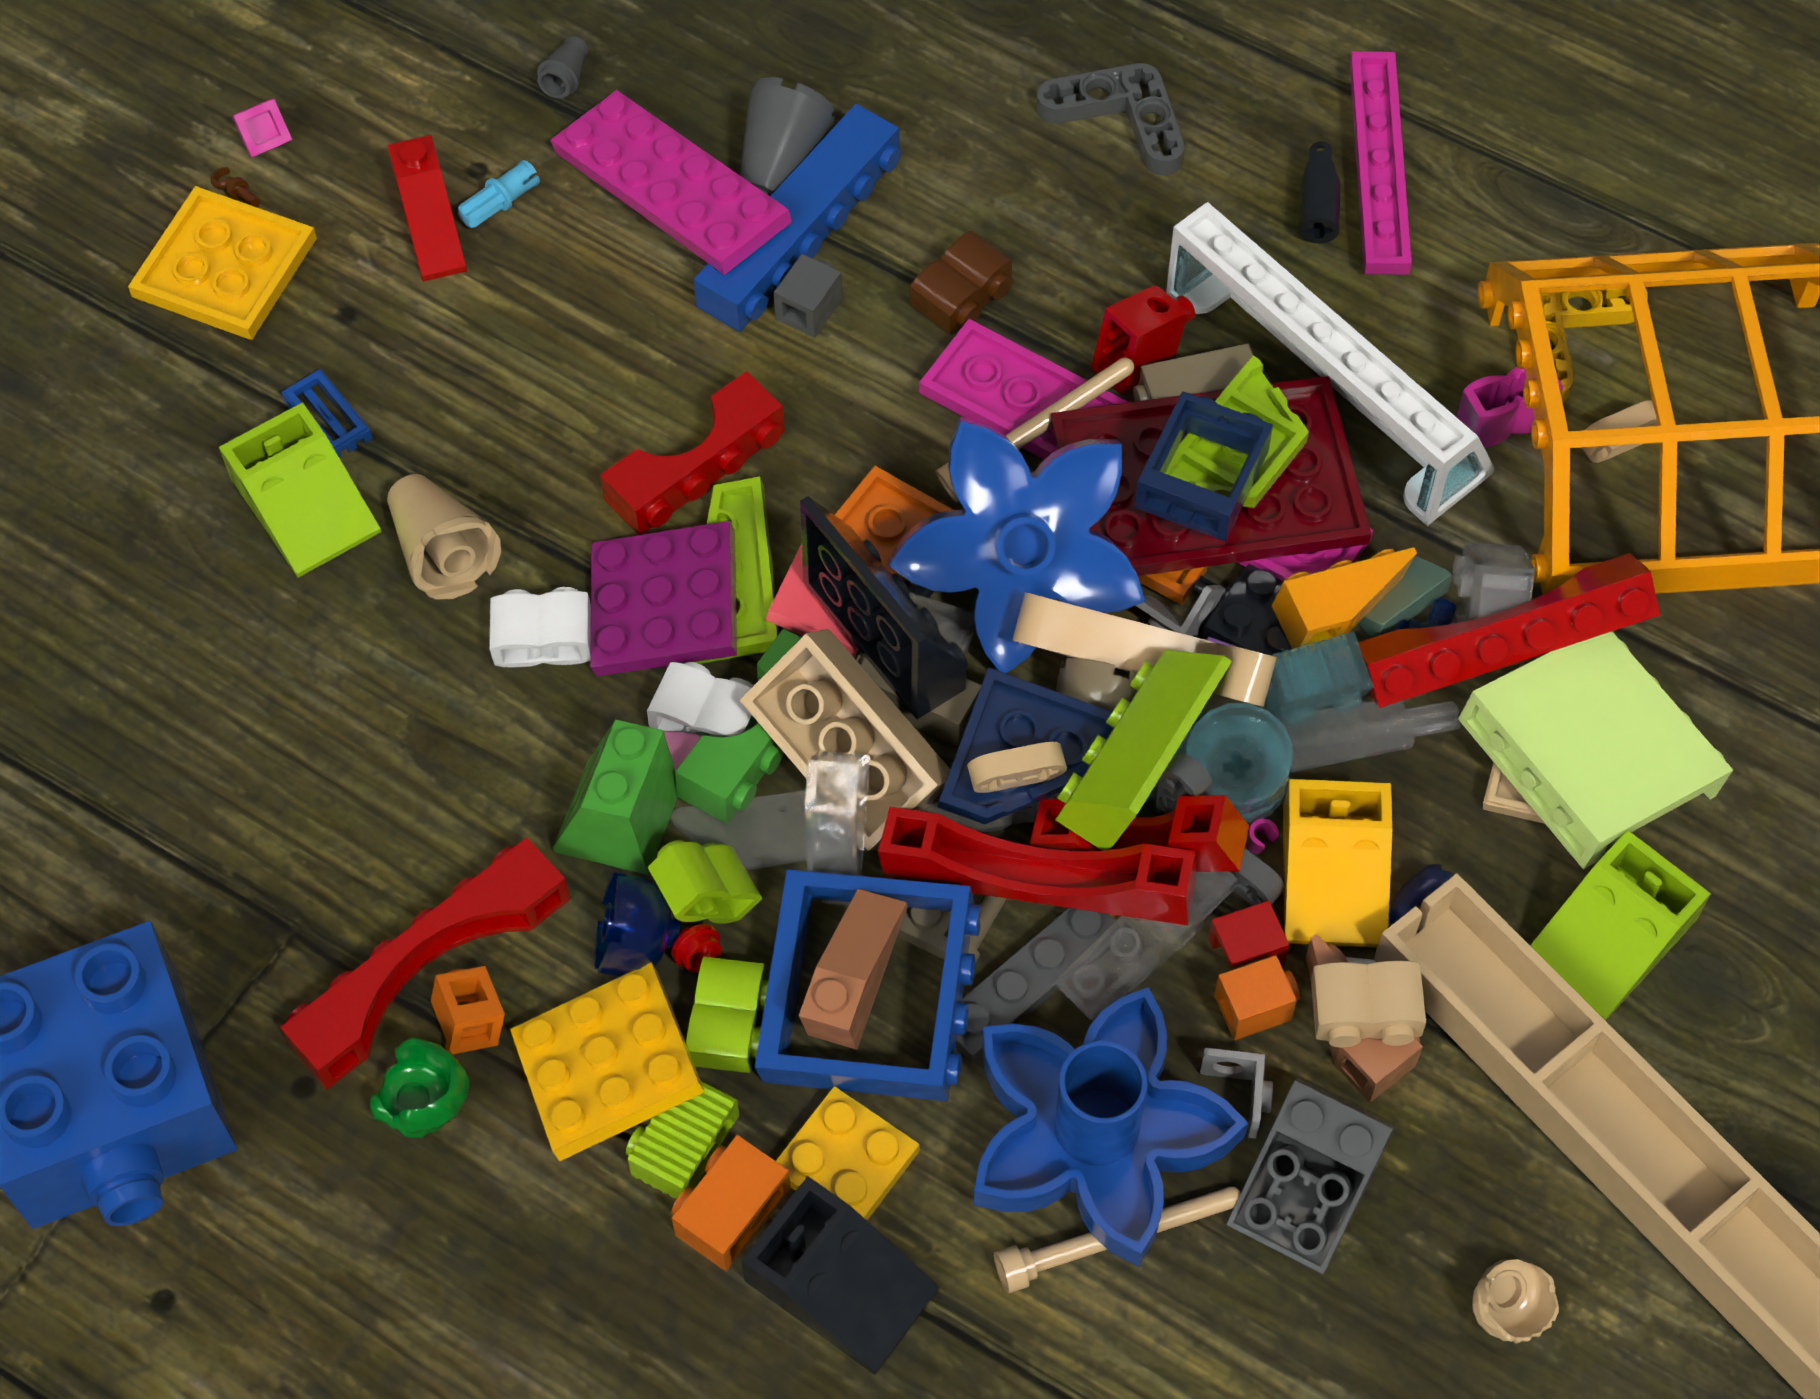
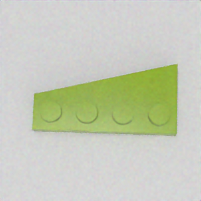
M760 476L713 486L707 524L730 521L735 530L737 656L697 661L695 663L703 664L766 652L780 633L778 625L765 620L776 597L765 492Z

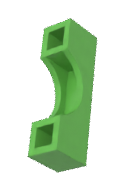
M783 628L758 661L757 680L759 681L801 637ZM759 723L751 729L734 736L713 737L702 735L675 771L677 797L728 824L738 810L743 812L748 808L756 794V785L765 773L771 775L776 770L784 752Z

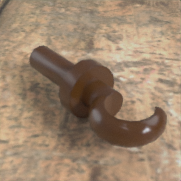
M228 167L219 168L212 174L211 184L214 188L226 190L227 194L234 200L242 199L254 207L260 205V199L248 190L249 185L243 178L228 177L225 180L218 181L223 175L230 173Z

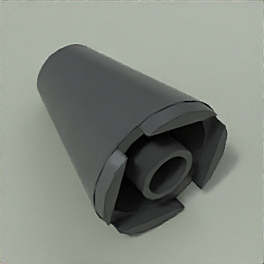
M777 77L760 78L752 86L749 94L740 176L769 196L776 191L824 139L833 126L835 116H832L834 107L823 95L800 83H797L795 90L781 86L783 78Z

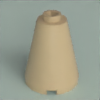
M411 474L405 476L391 487L387 502L410 578L418 589L426 592L429 597L436 600L454 599L477 588L478 585L475 580L485 571H487L489 576L491 575L501 555V542L494 528L486 520L423 475Z

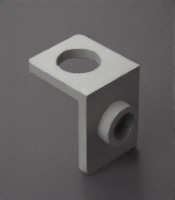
M1220 585L1206 586L1186 619L1150 595H1144L1146 602L1135 606L1150 615L1148 622L1152 626L1190 636H1198L1225 592V588Z
M1205 1048L1200 1074L1252 1080L1248 1138L1256 1139L1261 1112L1270 1113L1273 1081L1263 1080L1265 1054ZM1217 1062H1234L1240 1066H1222L1217 1064Z

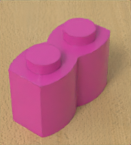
M1517 366L1506 376L1493 375L1483 377L1472 382L1464 389L1457 418L1479 437L1484 448L1503 442L1511 433H1531L1532 422L1535 418L1533 408L1527 409L1524 403L1525 369H1519ZM1558 379L1560 393H1562L1563 385Z

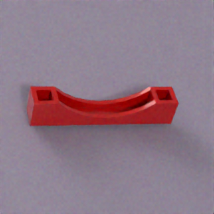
M1631 553L1583 568L1570 580L1552 591L1508 610L1450 625L1398 629L1352 644L1363 689L1378 708H1382L1660 616L1651 571Z
M891 806L888 810L878 850L884 878L970 886L973 894L1186 926L1189 923L1197 882L1196 853L1194 850L1146 843L1104 851L1046 849L1014 843L984 834L961 825L939 813Z
M527 837L516 846L511 845L504 848L495 856L489 867L476 877L470 876L462 880L454 888L452 895L435 908H427L419 913L413 920L411 927L395 939H387L380 943L373 950L370 958L353 971H345L337 976L324 994L312 1003H304L293 1010L287 1018V1022L280 1027L289 1047L322 1086L328 1090L369 1058L374 1035L387 1008L403 986L423 967L447 951L477 938L504 932L533 930L570 901L565 877Z

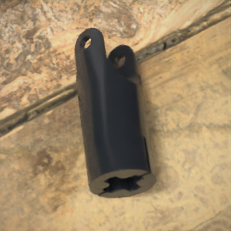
M1323 141L1316 142L1310 147L1309 161L1301 178L1299 203V234L1304 240L1319 244L1330 242L1338 236L1341 183L1335 165L1332 162V148L1329 143ZM1318 148L1325 149L1323 151H1317Z

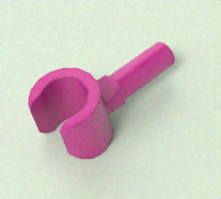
M1235 806L1249 825L1245 844L1246 849L1254 854L1262 853L1265 846L1255 837L1254 832H1261L1266 835L1268 840L1275 842L1279 835L1277 826L1274 822L1265 818L1253 821Z

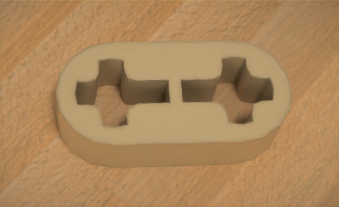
M1646 400L1596 421L1585 430L1658 426L1652 400ZM1642 444L1581 448L1591 462L1599 463Z
M1043 742L992 752L979 756L967 764L973 789L977 793H988L1044 782L1059 777L1067 771L1062 747L1058 742Z

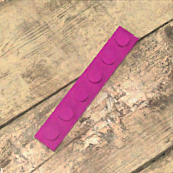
M1352 51L1349 64L1364 274L1409 275L1412 258L1395 52Z

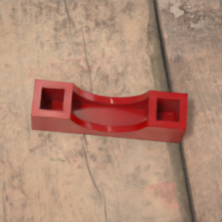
M747 371L711 396L714 426L708 437L699 446L686 453L673 456H659L636 449L600 474L604 501L638 535H643L652 527L662 526L669 520L673 512L688 501H695L701 498L707 492L709 486L726 474L731 475L737 472L748 458L762 448L767 449L773 446L785 432L783 405Z
M1226 795L1178 796L1176 809L1169 814L1158 817H1135L1110 850L1127 848L1142 843L1194 850L1196 853V872H1239L1249 825ZM1043 799L1040 801L1030 840L1031 846L1067 851H1102L1055 820L1064 807V802L1059 799Z

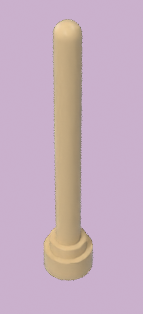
M1129 358L1119 359L1005 436L1020 449L1051 428V413L1080 409L1132 374L1134 363ZM946 463L935 472L950 497L955 502H958L959 499L951 484L948 463Z
M1227 1187L1163 1208L1157 1233L1234 1208L1241 1194L1240 1190L1236 1187ZM1089 1232L1031 1252L1028 1247L1018 1249L1014 1245L994 1252V1261L1001 1284L1005 1292L1009 1294L1029 1287V1281L1037 1279L1038 1272L1108 1249Z

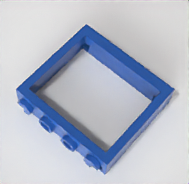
M787 869L755 1061V1069L762 1082L832 1089L835 1086L841 1091L948 1102L950 1084L957 1085L958 1075L961 1074L962 1056L955 1053L957 1034L965 1035L968 1025L969 1007L967 1003H962L964 985H972L975 973V954L968 953L971 935L979 936L981 929V905L975 904L971 887ZM857 889L907 902L909 908L951 911L929 1069L788 1055L813 899L851 902Z

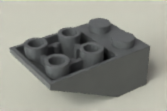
M1303 1077L1296 1079L1226 1225L1324 1274L1398 1124Z

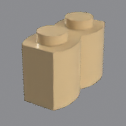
M1384 961L1371 964L1339 962L1314 966L1311 988L1317 1040L1329 1041V1044L1334 1047H1351L1359 1044L1361 1039L1373 1038L1382 1039V1042L1386 1045L1401 1046L1412 1043L1415 1037L1422 1036L1426 1025L1420 963L1412 961Z

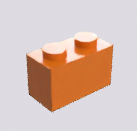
M739 1135L733 1139L727 1148L721 1145L714 1151L704 1169V1172L707 1174L695 1189L689 1186L680 1194L671 1211L673 1214L671 1219L675 1236L726 1272L791 1189L789 1170Z

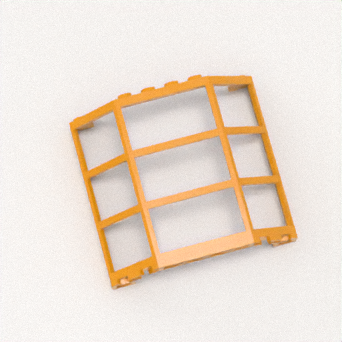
M1805 243L1490 262L1485 281H1480L1478 285L1479 306L1481 309H1487L1490 326H1499L1504 306H1508L1509 327L1511 330L1517 329L1519 339L1516 343V363L1519 369H1525L1526 374L1523 388L1524 403L1527 409L1533 408L1535 418L1531 428L1532 443L1535 449H1541L1544 463V536L1538 554H1532L1531 557L1532 579L1534 583L1540 582L1542 595L1570 580L1583 568L1601 563L1569 564L1570 448L1660 443L1658 559L1639 560L1651 571L1656 594L1820 584V549L1781 551L1784 435L1820 433V416L1782 418L1749 281L1790 279L1796 307H1815L1820 296V244ZM1731 282L1764 420L1676 425L1645 287ZM1627 288L1658 426L1568 431L1540 293ZM1767 436L1764 552L1675 557L1677 442Z

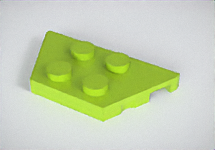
M1254 355L1215 401L1221 406L1240 413L1254 414L1263 421L1273 424L1269 452L1243 504L1244 507L1255 508L1304 447L1309 434L1299 416L1288 408V400L1279 387L1273 388L1262 372V362ZM1188 433L1179 444L1165 474L1229 497L1248 454Z

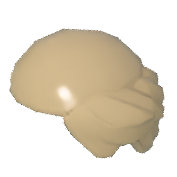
M1519 1259L1499 1260L1488 1267L1479 1280L1473 1294L1472 1307L1478 1324L1489 1335L1500 1338L1502 1341H1513L1515 1344L1521 1341L1529 1342L1532 1337H1540L1543 1331L1552 1327V1321L1556 1320L1559 1313V1304L1551 1275L1543 1268Z

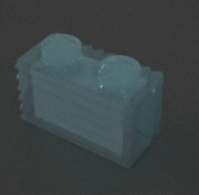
M1355 633L1341 634L1327 640H1321L1270 655L1277 657L1265 704L1272 723L1287 719L1290 727L1316 719L1318 717L1316 711L1333 706L1335 713H1342L1363 704L1362 697L1372 690L1374 686Z

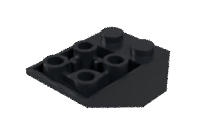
M809 1176L806 1177L741 1260L744 1280L747 1284L874 1375L877 1374L940 1289L930 1277L854 1208Z

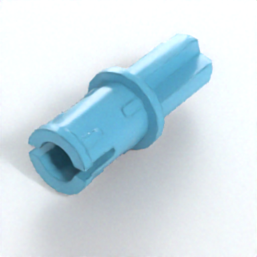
M522 160L498 179L489 178L485 182V188L459 205V212L457 214L460 220L467 227L474 228L499 210H509L512 207V201L539 185V176L535 175L529 178V176L537 171L528 161Z

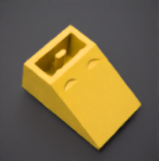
M1289 779L1283 804L1284 934L1289 944H1309L1310 938L1317 934L1327 945L1378 947L1381 934L1389 926L1392 852L1391 783Z

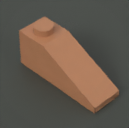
M857 889L816 966L801 1007L799 1018L807 1035L858 1049L908 907L907 902Z

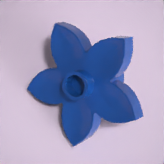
M963 417L958 418L949 444L948 469L951 484L963 509L937 513L916 524L901 538L888 557V565L910 582L933 591L957 592L976 587L972 607L974 627L985 654L996 668L1003 673L1009 672L1025 661L1036 648L1035 646L1012 641L1025 592L1053 600L1058 599L1064 603L1102 613L1119 612L1146 602L1138 574L1123 551L1108 537L1089 529L1108 511L1117 495L1122 475V444L1118 439H1087L1068 444L1051 453L1038 466L1035 472H1030L1018 448L1005 435L987 424Z
M1149 987L1123 996L1102 1010L1090 1025L1083 1045L1077 1049H1074L1055 1033L1036 1026L1013 1023L983 1027L982 1046L985 1073L993 1093L1001 1104L1017 1118L1005 1125L988 1144L979 1163L973 1205L1001 1212H1029L1049 1206L1061 1199L1069 1191L1074 1192L1081 1218L1092 1236L1111 1253L1139 1267L1155 1241L1161 1220L1164 1195L1159 1171L1188 1172L1204 1168L1223 1158L1245 1138L1248 1122L1227 1100L1206 1087L1188 1081H1160L1167 1052V1030L1163 1013Z

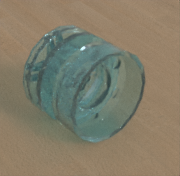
M1250 703L1225 704L1208 711L1194 725L1186 744V755L1191 756L1203 765L1212 778L1211 796L1226 795L1249 826L1257 819H1267L1281 805L1287 791L1293 766V744L1284 724L1270 711ZM1231 765H1238L1239 770L1245 772L1244 779L1236 780L1235 775L1229 772V767Z

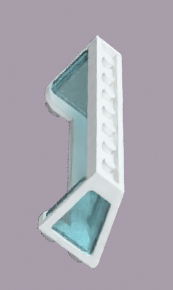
M1205 203L1174 226L1166 293L1173 299L1180 295L1187 297L1194 306L1195 314L1208 313L1231 297L1320 377L1329 376L1331 385L1336 391L1424 467L1406 483L1403 495L1405 505L1427 526L1494 473L1495 468L1482 442L1472 430L1211 204Z

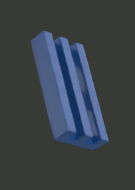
M321 369L281 392L284 402L290 409L302 403L297 396L303 395L337 437L333 441L321 427L339 458H341V451L347 449L350 453L357 448L356 442L361 439L364 443L373 439L370 428ZM316 384L351 425L353 428L351 431L346 432L311 387Z

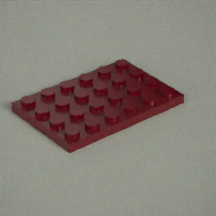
M1329 376L1271 384L1273 388L1279 387L1288 400L1287 404L1290 411L1299 416L1309 431L1307 443L1255 508L1242 506L1226 542L1135 508L1138 479L1180 396L1051 413V430L1056 451L1068 444L1087 439H1118L1122 444V475L1117 495L1108 511L1089 529L1113 541L1126 555L1138 576L1368 545L1370 543L1371 530ZM1224 390L1192 395L1197 397L1204 396L1216 401ZM1185 432L1182 440L1187 436L1188 432Z

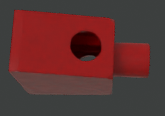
M1151 286L1107 307L1091 369L1098 374L1121 358L1131 359L1134 363V371L1113 386L1122 396L1125 395L1134 386L1139 384L1141 366L1171 360L1175 356L1185 324L1195 317L1193 304L1185 296L1180 295L1173 299L1160 287Z

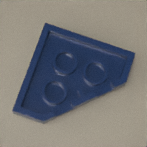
M988 667L937 807L986 825L1060 793L1074 772L1081 777L1085 774L1090 765L1082 761V758L1098 734L1105 739L1108 738L1113 727L1107 724L1106 721L1112 712ZM1058 742L1061 744L1067 771L1059 777L1044 782L988 793H977L974 791L967 767L971 760L988 753L1037 743Z

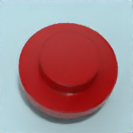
M709 924L689 926L677 936L671 951L672 957L679 966L687 968L690 972H699L703 956L720 958L722 953L720 935L715 927Z

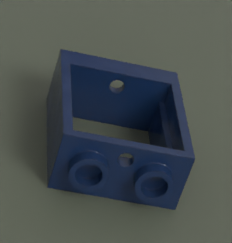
M1182 391L1138 479L1135 508L1226 542L1269 452L1273 424L1263 421L1254 414L1240 413L1221 406L1208 397H1197ZM1185 432L1248 454L1229 497L1165 474Z

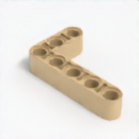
M1026 592L1024 593L1012 641L1080 659L1114 664L1115 668L1131 671V669L1139 671L1145 661L1155 665L1165 649L1224 655L1232 660V663L1213 694L1262 707L1265 704L1277 657L1208 641Z

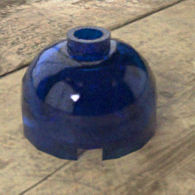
M612 873L602 900V904L607 905L603 921L598 920L594 966L595 969H598L597 973L623 976L631 971L639 970L651 962L654 967L657 966L662 960L665 949H672L673 944L679 937L680 921L676 918H671V909L658 885L654 882L634 875Z

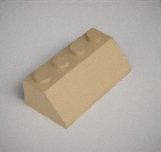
M829 629L806 633L739 700L868 851L873 850L881 842L890 806L924 811L943 792L951 769Z

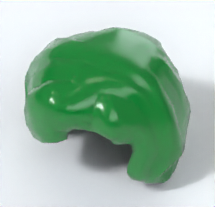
M411 1037L402 1041L395 1048L396 1063L386 1069L380 1089L371 1095L370 1112L375 1122L385 1123L391 1129L400 1131L404 1137L423 1138L426 1134L440 1130L460 1113L469 1092V1076L461 1062L440 1044L420 1037Z

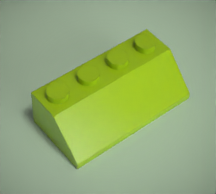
M1165 649L1155 665L1145 661L1129 685L1137 690L1136 694L1130 702L1122 697L1106 721L1107 724L1113 727L1108 738L1105 739L1098 734L1082 758V761L1090 765L1085 774L1081 777L1074 772L1057 797L1065 805L1055 820L1100 850H1110L1140 811L1232 663V660L1224 655Z

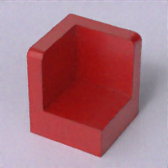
M1270 901L1212 919L1208 940L1213 949L1222 947L1230 966L1237 967L1257 959L1263 960L1275 955L1281 966L1285 965L1289 942Z

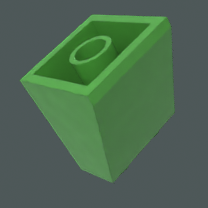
M615 719L586 763L553 846L555 853L649 875L648 866L656 857L678 799L675 779L676 770L663 730Z

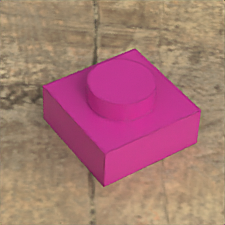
M274 98L231 115L249 157H254L292 140Z

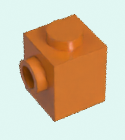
M1275 955L1219 974L1214 997L1235 1041L1292 1021L1297 1000L1300 999V992L1290 970L1283 971Z

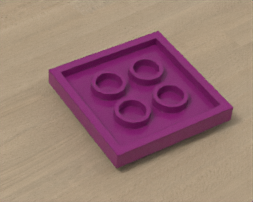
M730 521L592 543L590 667L596 677L669 666L670 662L684 664L686 662L737 656L735 530Z

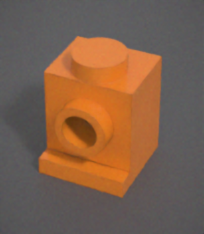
M486 966L470 969H453L447 973L436 975L431 1003L446 1039V1050L454 1055L498 1046L505 1013Z

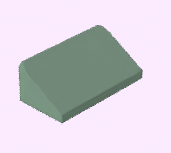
M1415 556L1404 577L1376 604L1358 625L1372 638L1397 630L1447 593L1453 575L1448 570Z

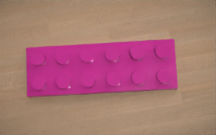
M618 90L551 139L556 154L723 275L731 271L792 222L789 209Z

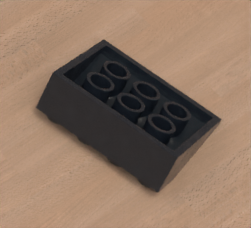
M809 496L800 500L803 582L913 716L919 719L963 692L966 685V668L968 667L965 654L956 643H948L939 633L937 622L930 611L925 607L919 609L913 602L903 579L898 574L893 573L891 575L881 563L880 555L875 546L867 539L862 541L848 524Z

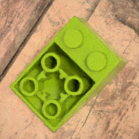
M303 402L219 447L230 479L298 578L381 533V528L333 446Z
M1627 830L1595 864L1530 946L1606 1021L1697 921L1711 893Z

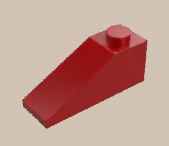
M427 135L388 144L397 187L423 282L467 272L432 136Z

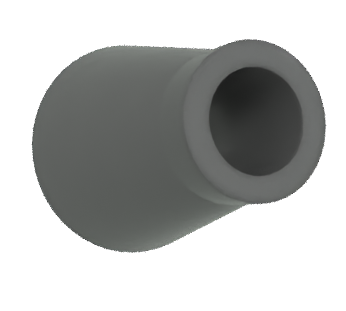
M576 36L567 37L564 43L539 65L537 82L545 94L561 99L577 90L584 60L589 52L585 41Z

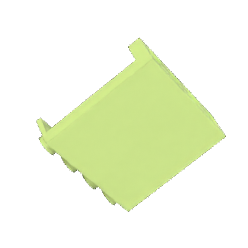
M1613 632L1551 651L1472 691L1458 718L1583 869L1598 862L1608 845L1617 841L1627 830L1633 832L1702 793L1710 800L1716 797L1733 771L1723 755L1709 743L1694 726L1690 717L1680 710L1661 688L1659 682L1645 670L1631 654L1626 644L1618 639Z

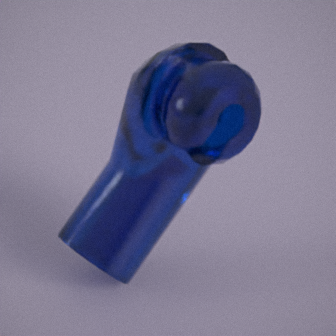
M1428 864L1402 885L1389 909V921L1394 924L1415 906L1419 909L1428 892H1434L1453 877L1454 874L1443 870L1441 864Z

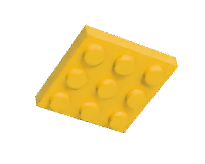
M195 186L128 285L131 296L135 299L252 340L316 241V233L314 227Z
M652 962L510 1029L552 1152L559 1161L569 1158L705 1093L659 974Z

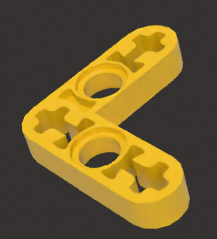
M1645 287V292L1648 300V291ZM1627 288L1540 293L1549 339L1556 347L1552 350L1557 377L1563 385L1561 393L1562 403L1569 397L1574 383V370L1564 328L1618 325L1635 322L1631 305L1625 304L1624 299L1618 298L1619 296H1624L1626 301L1630 303ZM1573 297H1583L1591 303L1592 308L1585 311L1577 310L1569 304L1568 300Z

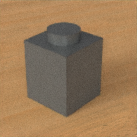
M801 254L774 291L776 320L815 338L842 301L841 271L836 270L826 261H817Z

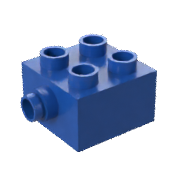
M151 921L0 976V1188L32 1229L92 1206L99 1207L103 1219L108 1225L124 1226L137 1223L152 1216L161 1209L163 1198L160 1186L164 1178L238 1150L178 972Z

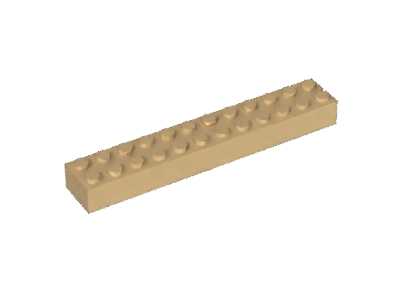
M1457 873L1426 897L1422 902L1420 910L1415 906L1381 934L1374 959L1377 962L1412 961L1420 963L1426 1013L1804 1399H1820V1233Z

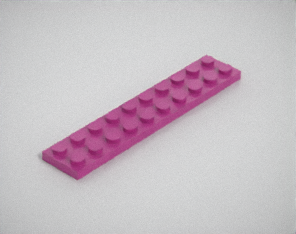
M968 319L919 382V393L967 419L987 424L1003 435H1007L1088 380ZM1105 391L1080 409L1130 402L1109 391ZM1051 428L1021 448L1045 460L1051 453L1056 451ZM1370 528V530H1371V538H1370V541H1371L1372 535H1373V529ZM1367 545L1237 563L1245 567L1250 563L1284 582L1285 579L1298 572L1306 571L1309 574L1325 571L1332 565L1344 560H1350L1352 563H1355Z

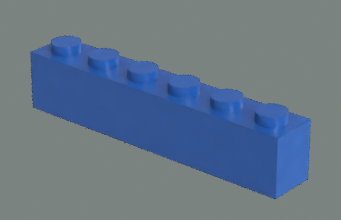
M855 104L770 196L789 209L792 222L725 275L710 264H707L693 279L696 307L738 332H741L751 320H757L765 311L768 301L774 295V291L801 254L814 258L821 247L822 241L830 232L840 229L845 223L849 211L859 200L864 201L869 197L875 183L885 172H891L896 167L901 157L899 127Z

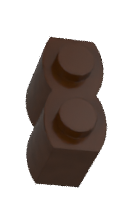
M969 231L958 238L940 259L928 265L910 285V305L948 334L952 335L958 332L968 319L976 322L983 306L994 299L1000 300L1007 294L1013 282L1012 260L976 233Z

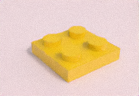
M834 1086L776 1162L789 1170L790 1186L795 1191L806 1177L809 1176L868 1220L920 1152V1144Z

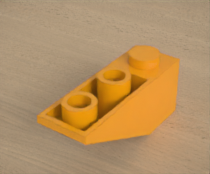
M1415 548L1397 552L1394 549H1386L1367 560L1352 563L1350 560H1344L1332 565L1325 571L1313 574L1303 571L1285 579L1272 604V608L1294 654L1297 655L1339 643L1404 577L1417 554Z

